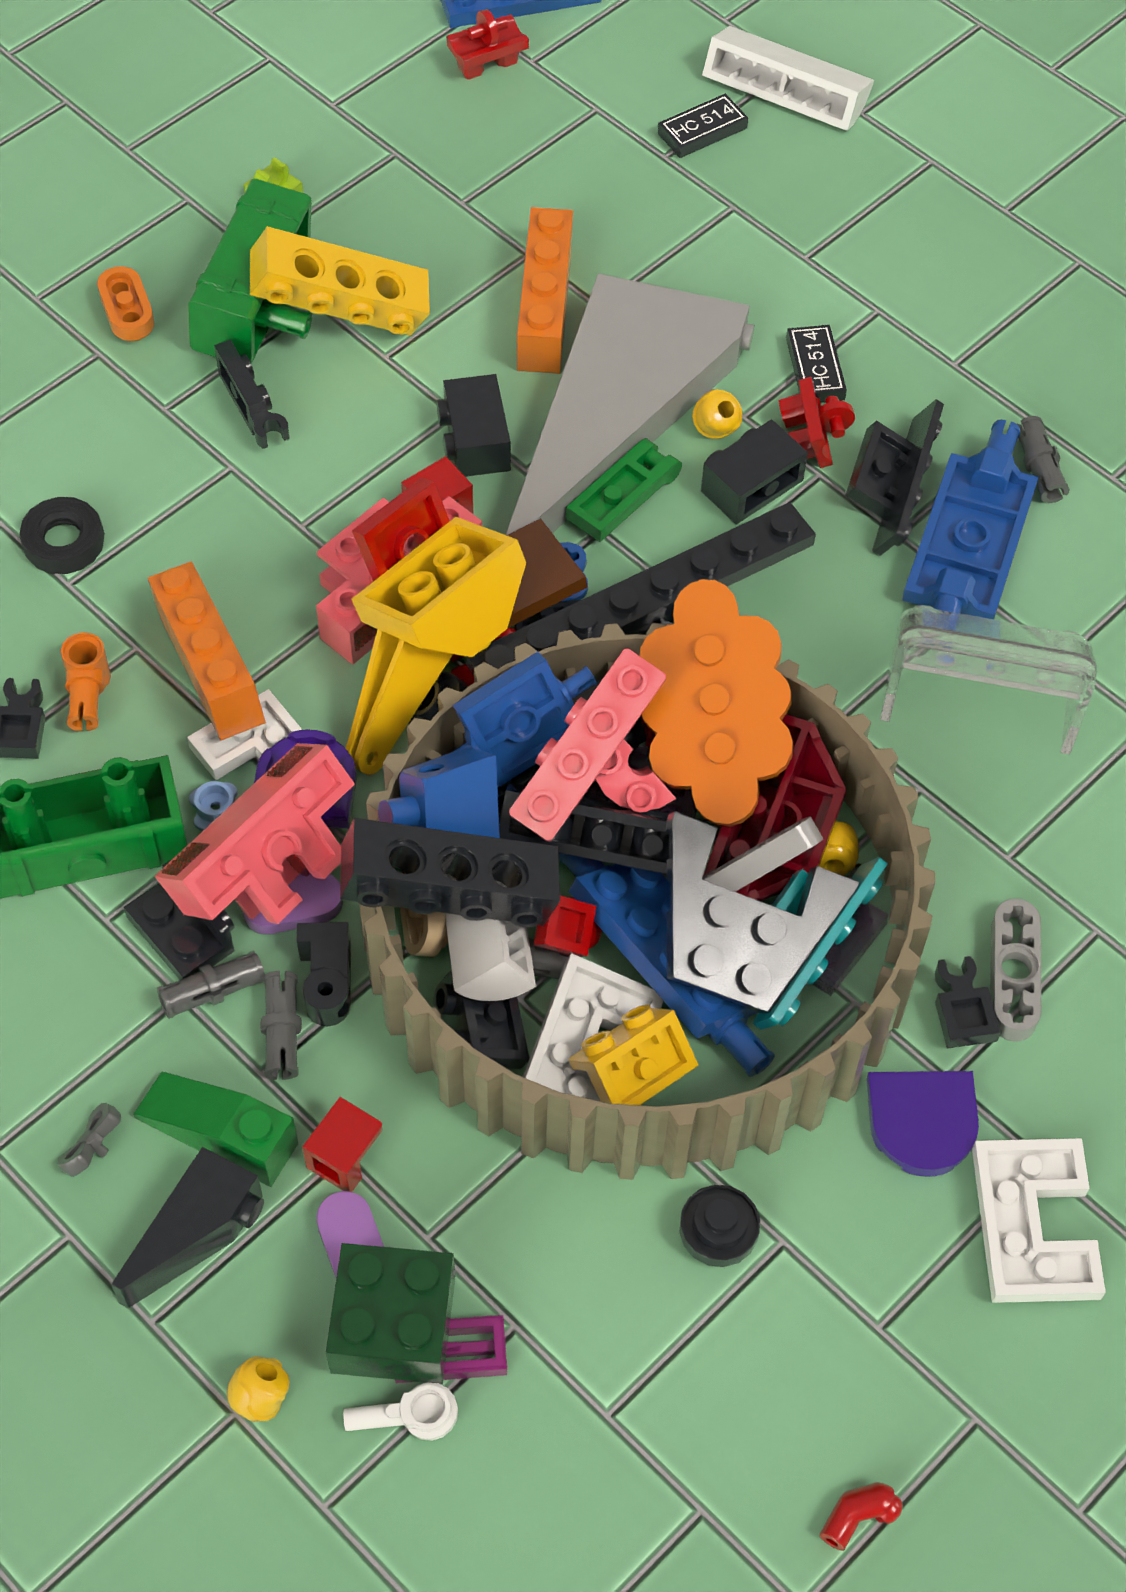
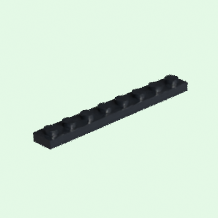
M788 502L491 642L485 650L478 652L474 657L466 656V666L473 676L474 668L483 662L499 669L505 664L515 661L516 646L527 643L535 650L541 651L548 647L557 646L559 632L571 630L580 640L592 637H601L605 624H618L624 634L628 635L673 613L674 602L680 591L690 583L702 579L716 580L728 587L813 546L816 533L793 504Z

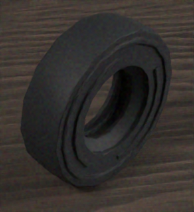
M55 497L40 502L28 511L22 520L19 537L25 556L36 568L50 574H69L84 569L96 560L102 551L105 533L99 514L87 502L74 497ZM69 524L80 530L77 540L69 545L52 546L45 541V535L48 530L58 525Z

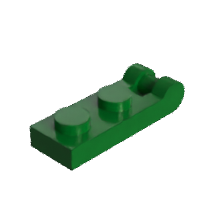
M644 438L566 507V519L601 542L664 484L672 483L682 469V462L672 455H662L658 452L656 444Z

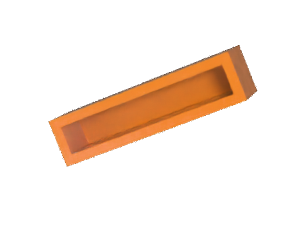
M531 207L517 331V371L557 374L561 372L572 254L573 210Z
M190 561L147 577L160 619L220 741L265 724L255 683L193 562Z

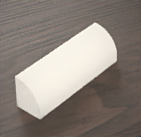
M728 26L711 38L702 76L846 131L855 124L860 116L874 83L873 79L732 26Z
M445 874L448 878L456 881L452 876ZM496 881L499 885L506 887L503 883ZM445 913L454 991L475 1000L499 1001L519 996L536 987L527 927H519L510 921L494 919L472 921L463 918L461 915Z

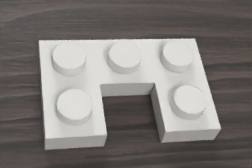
M269 689L258 695L265 724L220 741L212 723L187 737L189 748L215 781L256 756L260 759L262 753L267 748L269 749L277 742L287 738L289 733L302 730Z
M571 953L564 964L523 1077L561 1093L600 1101L587 1071L572 1069L568 1058L582 1050L581 1043L588 1037L598 1033L599 1027L611 1031L623 1023L621 1017L629 1010L642 1005H650L651 1008L661 1009L663 999L654 989Z
M1082 1138L975 1141L972 1153L992 1303L1101 1300L1106 1291L1098 1240L1043 1241L1037 1198L1086 1196L1090 1188Z

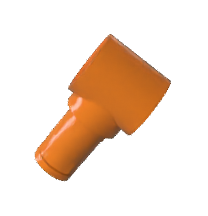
M81 632L68 637L60 650L66 671L65 688L70 693L67 725L72 730L82 731L84 718L87 731H92L98 727L99 695L109 684L111 673L101 639L92 633Z

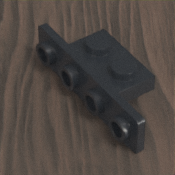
M937 399L913 418L906 439L877 420L866 429L845 496L882 518L872 549L879 556L894 545L897 547L902 545L912 530V523L909 522L910 517L922 496L921 480L931 465L933 456L930 454V450L943 425L939 420L944 404Z

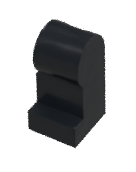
M349 922L297 923V947L300 961H311V974L306 978L303 985L307 1015L318 1025L327 1027L337 1025L345 1020L351 1007V937Z

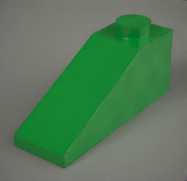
M163 1071L134 1112L135 1119L198 1151L204 1147L256 1174L259 1182L269 1187H272L298 1145L293 1117L247 1094Z

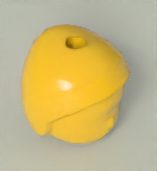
M712 389L707 391L696 403L692 414L693 423L697 431L703 436L711 439L723 438L732 434L740 427L742 408L738 400L731 393Z
M840 821L835 822L819 867L845 876L855 868L859 858V841L857 833L851 825Z
M261 1356L251 1357L243 1362L232 1375L227 1387L228 1403L233 1411L250 1421H268L274 1418L280 1410L282 1401L285 1399L290 1386L289 1376L282 1368L279 1360Z

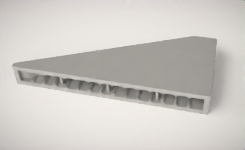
M598 273L506 535L540 518L552 533L568 520L566 519V507L642 439L647 438L654 442L694 406L707 391H710L736 368L742 349L749 351L753 339L755 325L748 324L750 305Z

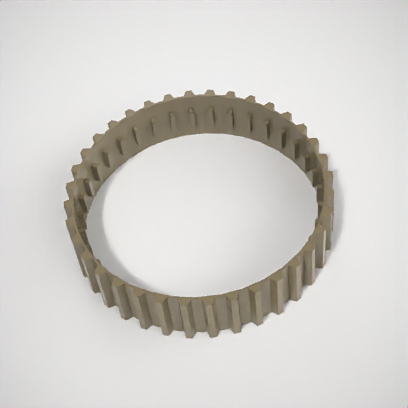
M652 623L646 635H625L618 624H605L601 637H592L580 640L571 630L559 632L557 646L548 647L538 652L547 660L554 676L561 682L585 666L588 667L596 682L605 677L624 649H630L640 656V648L645 638L655 629L664 627L665 624ZM527 643L516 646L515 661L507 663L499 669L483 662L474 668V684L467 687L463 692L446 687L438 694L439 712L435 714L431 721L414 718L407 726L408 750L406 753H388L383 762L385 791L369 793L366 802L368 820L379 821L378 806L382 800L400 797L399 776L404 769L449 754L467 743L464 726L452 705L533 655L537 650ZM789 659L779 664L776 668L788 681L791 690V706L786 715L815 724L821 740L846 788L844 802L851 808L868 834L878 856L888 863L884 869L885 885L890 887L892 896L889 924H896V929L893 928L884 961L894 963L895 967L890 969L882 966L872 997L875 1000L872 1005L864 1001L859 1009L856 1023L843 1036L839 1033L832 1040L831 1047L811 1061L802 1064L798 1070L754 1090L709 1102L656 1107L611 1104L561 1093L514 1074L474 1049L441 1020V1014L435 1007L431 1008L418 991V980L414 972L407 974L404 968L400 935L389 936L388 930H396L394 906L366 907L359 904L364 950L367 952L370 984L373 994L382 995L385 1025L390 1035H406L408 1062L416 1074L434 1071L439 1080L440 1100L447 1107L450 1108L466 1102L473 1110L477 1111L479 1131L489 1137L504 1128L510 1133L522 1137L521 1154L533 1159L545 1148L567 1154L568 1166L571 1171L583 1173L592 1160L601 1163H614L620 1179L633 1180L640 1165H662L670 1179L684 1178L688 1162L710 1159L720 1171L734 1168L737 1151L747 1149L752 1145H756L767 1155L780 1150L784 1131L794 1124L810 1132L820 1126L827 1100L830 1097L848 1102L856 1094L864 1065L872 1067L879 1065L883 1059L892 1028L898 1029L902 1021L931 927L932 915L927 912L935 886V871L923 867L931 842L929 828L912 824L919 798L915 787L897 785L894 773L898 756L892 748L875 749L872 742L868 739L871 721L864 714L847 717L840 708L835 706L838 692L835 688L826 684L813 689L807 683L797 678L799 664Z

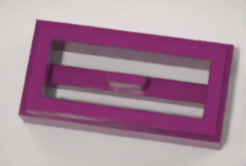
M503 1315L450 1319L449 1336L493 1333L494 1340L448 1342L446 1358L495 1354V1358L445 1362L443 1380L507 1375ZM395 1380V1383H396V1384H397V1383H410V1382H415V1381Z

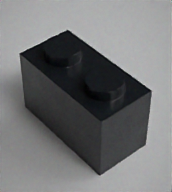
M490 374L443 380L444 399L436 400L439 425L448 426L449 433L443 434L445 456L449 460L455 461L456 468L465 477L511 471V441L497 375Z
M771 419L757 429H749L737 442L723 451L717 450L707 458L703 465L701 492L737 525L803 481L808 452Z

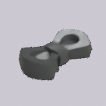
M101 1103L93 1110L87 1127L77 1143L59 1157L57 1164L62 1172L71 1177L77 1176L89 1167L94 1152L101 1158L108 1153L109 1149L102 1144V1141L121 1121V1114L114 1106Z

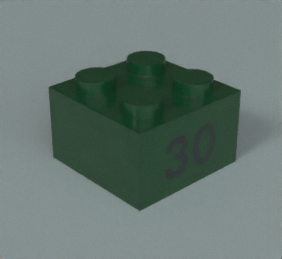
M341 1243L326 1346V1357L330 1373L443 1384L456 1277L454 1253Z

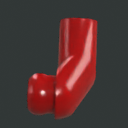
M881 1482L845 1491L839 1498L819 1536L831 1547L844 1551L861 1521L876 1518L880 1523H893L901 1515L902 1501L900 1497L894 1494L893 1487Z

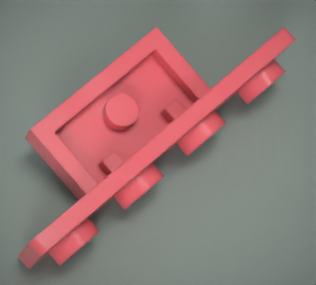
M624 649L590 698L586 700L580 697L564 720L570 726L560 740L557 741L551 738L544 746L535 761L540 768L510 808V816L545 841H552L666 679L665 673L630 649Z

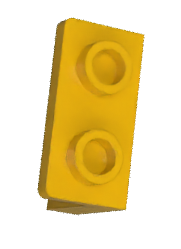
M642 1005L629 1010L621 1017L623 1023L611 1031H602L588 1037L581 1043L582 1050L568 1058L572 1069L587 1071L601 1102L626 1105L643 1104L699 1066L675 1011L651 1008L650 1005Z

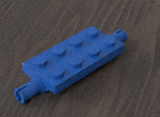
M1000 419L995 421L991 427L987 446L980 453L969 458L951 453L902 598V601L932 609L928 624L924 629V636L933 643L940 628L943 629L939 644L948 645L952 643L959 617L989 626L993 625L1039 478L1021 472L1014 463L1012 454L1017 439L1020 436V427L1014 422H1010L1007 434H1003L1006 420Z
M558 853L559 861L564 863L576 877L568 892L575 900L596 906L594 922L669 1008L675 1011L676 1016L697 1039L708 1035L716 1045L722 1043L744 1068L749 1077L765 1070L773 1061L775 1054L769 1051L746 1025L748 1018L759 1012L667 979V911H670V882L662 873L620 864L605 866L599 860Z

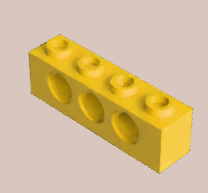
M268 226L250 249V295L267 299L275 304H287L307 309L314 314H326L346 319L354 324H366L386 329L398 335L405 334L411 336L430 314L428 269Z

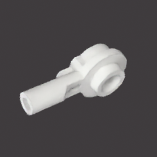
M426 1382L417 1385L408 1393H404L399 1403L344 1408L345 1431L405 1425L413 1436L421 1440L433 1441L444 1437L452 1430L457 1421L458 1406L455 1396L447 1387L439 1383Z

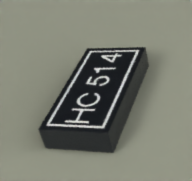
M725 93L659 122L658 135L679 158H682L747 129L748 117Z
M830 325L787 328L786 341L799 393L801 391L798 380L812 377L816 397L820 399L821 403L825 402L829 396H837L839 401L845 400L847 389Z

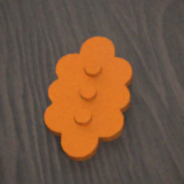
M702 579L690 583L680 591L674 602V624L655 629L645 638L640 648V657L666 675L665 682L643 711L642 717L645 724L656 734L650 745L649 760L655 775L662 783L674 789H692V797L696 809L706 821L716 826L731 827L743 823L753 814L758 804V781L778 776L787 768L792 759L793 741L789 729L781 721L791 706L792 695L788 681L776 670L782 656V643L778 631L769 621L759 616H740L735 596L726 585L716 580Z

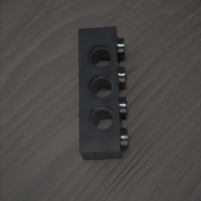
M509 783L505 791L499 823L500 838L558 846V853L667 874V860L670 859L669 834H666V821L671 813L655 810L640 813L621 807L614 802L583 796L553 840L547 842L510 816V808L527 785ZM693 818L695 820L708 824V821Z
M354 818L341 844L340 899L356 901L366 907L387 905L409 908L411 911L419 914L441 912L461 915L463 918L472 921L494 919L510 921L519 927L544 926L560 902L558 846ZM393 867L403 870L406 874L396 871ZM445 874L452 876L456 881L448 878ZM496 881L503 883L506 887L499 885Z

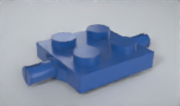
M537 651L452 705L464 726L467 742L453 752L471 747L496 755L497 785L501 787L535 765L538 755L551 738L557 741L560 740L570 726L564 720L574 706L572 699L597 684L593 674L585 666L561 682L554 676L547 660Z

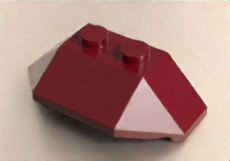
M785 715L781 721L789 729L793 741L792 759L787 768L778 776L758 781V804L748 819L735 826L721 827L703 876L794 823L811 816L823 840L736 891V893L757 901L780 894L796 871L803 869L809 873L810 868L819 867L846 795L843 781L821 740L815 724L789 715Z

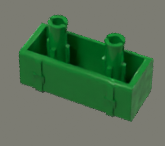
M255 178L250 181L244 195L240 196L236 204V211L206 270L200 274L196 282V289L188 303L190 347L193 350L216 357L214 345L231 339L239 355L246 354L252 364L269 327L299 336L302 339L307 337L312 324V312L285 304H275L267 299L250 295V249L267 226L310 238L312 200L309 195Z
M168 755L140 761H129L122 757H116L108 760L102 769L30 784L21 779H10L0 786V899L20 894L23 897L35 894V891L146 867H149V869L162 867L161 864L172 860L188 845Z

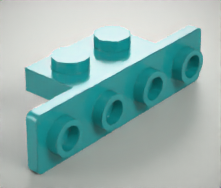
M881 857L870 860L857 869L851 878L859 882L857 890L771 1012L766 1014L758 1013L752 1023L757 1028L763 1030L777 1024L783 1026L794 1016L801 1004L797 996L805 984L811 985L821 976L829 962L824 957L833 943L836 945L841 943L854 928L856 920L852 916L861 903L863 905L867 904L880 890L883 881L879 876L888 864ZM803 869L796 871L771 906L796 915L808 873Z

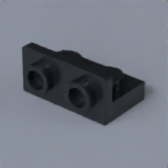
M168 861L167 863H165L164 865H162V869H163L170 861ZM160 883L124 906L126 917L179 980L199 973V967L210 964L213 967L235 952L230 932L235 927L225 910L219 913L213 920L184 915Z
M451 969L437 985L433 997L434 1007L441 1014V1020L474 1049L506 1069H521L529 1061L530 1057L517 996L499 1001H481L465 997L454 991Z

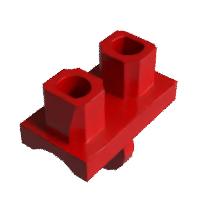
M488 9L478 11L476 16L477 25L446 36L447 46L456 58L458 68L465 78L469 80L482 76L484 63L494 60L498 66L508 67L517 64L520 51L529 49V38L519 30L511 14L494 19Z
M812 377L798 380L801 393L778 400L786 429L807 423V427L788 432V434L808 452L807 459L816 457L820 468L831 466L833 461L827 433H832L834 438L843 437L845 430L855 421L854 408L845 401H839L837 396L827 397L825 400L826 404L821 406L820 399L815 394Z

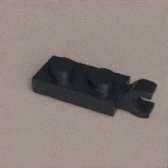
M231 339L214 345L219 376L252 435H255L257 444L262 449L267 448L266 433L270 431L279 432L284 441L289 440L288 422L284 416L268 411L272 409L270 396L263 384L257 386L253 380L255 379L254 370L246 354L239 355Z

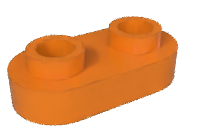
M116 266L105 270L99 276L97 286L112 332L118 338L127 341H136L148 336L154 328V317L139 274L132 268L125 266Z

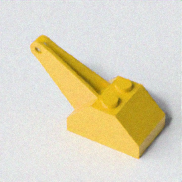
M455 517L351 599L361 622L377 628L351 732L345 747L354 760L355 769L364 774L372 775L382 768L388 753L392 750L394 744L453 654L474 657L478 652L485 650L495 638L508 628L526 566V561L517 539Z

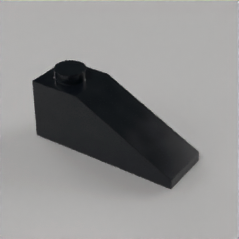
M202 1147L112 1282L111 1286L119 1304L130 1308L234 1242L243 1227L250 1228L258 1219L264 1205L258 1176Z

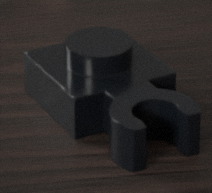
M8 678L3 686L8 706H0V757L39 759L46 719L43 708L39 707L43 701V692L39 679H33L30 691L20 695L17 694L14 678Z
M971 956L964 957L961 965L962 976L950 974L947 970L945 959L939 960L935 970V981L945 992L938 993L935 1005L947 1049L997 1042L1001 1031L989 988H973V981L977 972L973 958Z

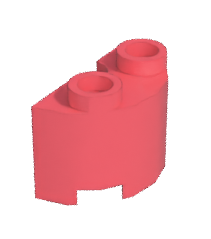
M625 739L596 778L600 788L607 797L619 806L641 813L659 809L676 799L648 766L643 769L629 767L628 757L633 749Z

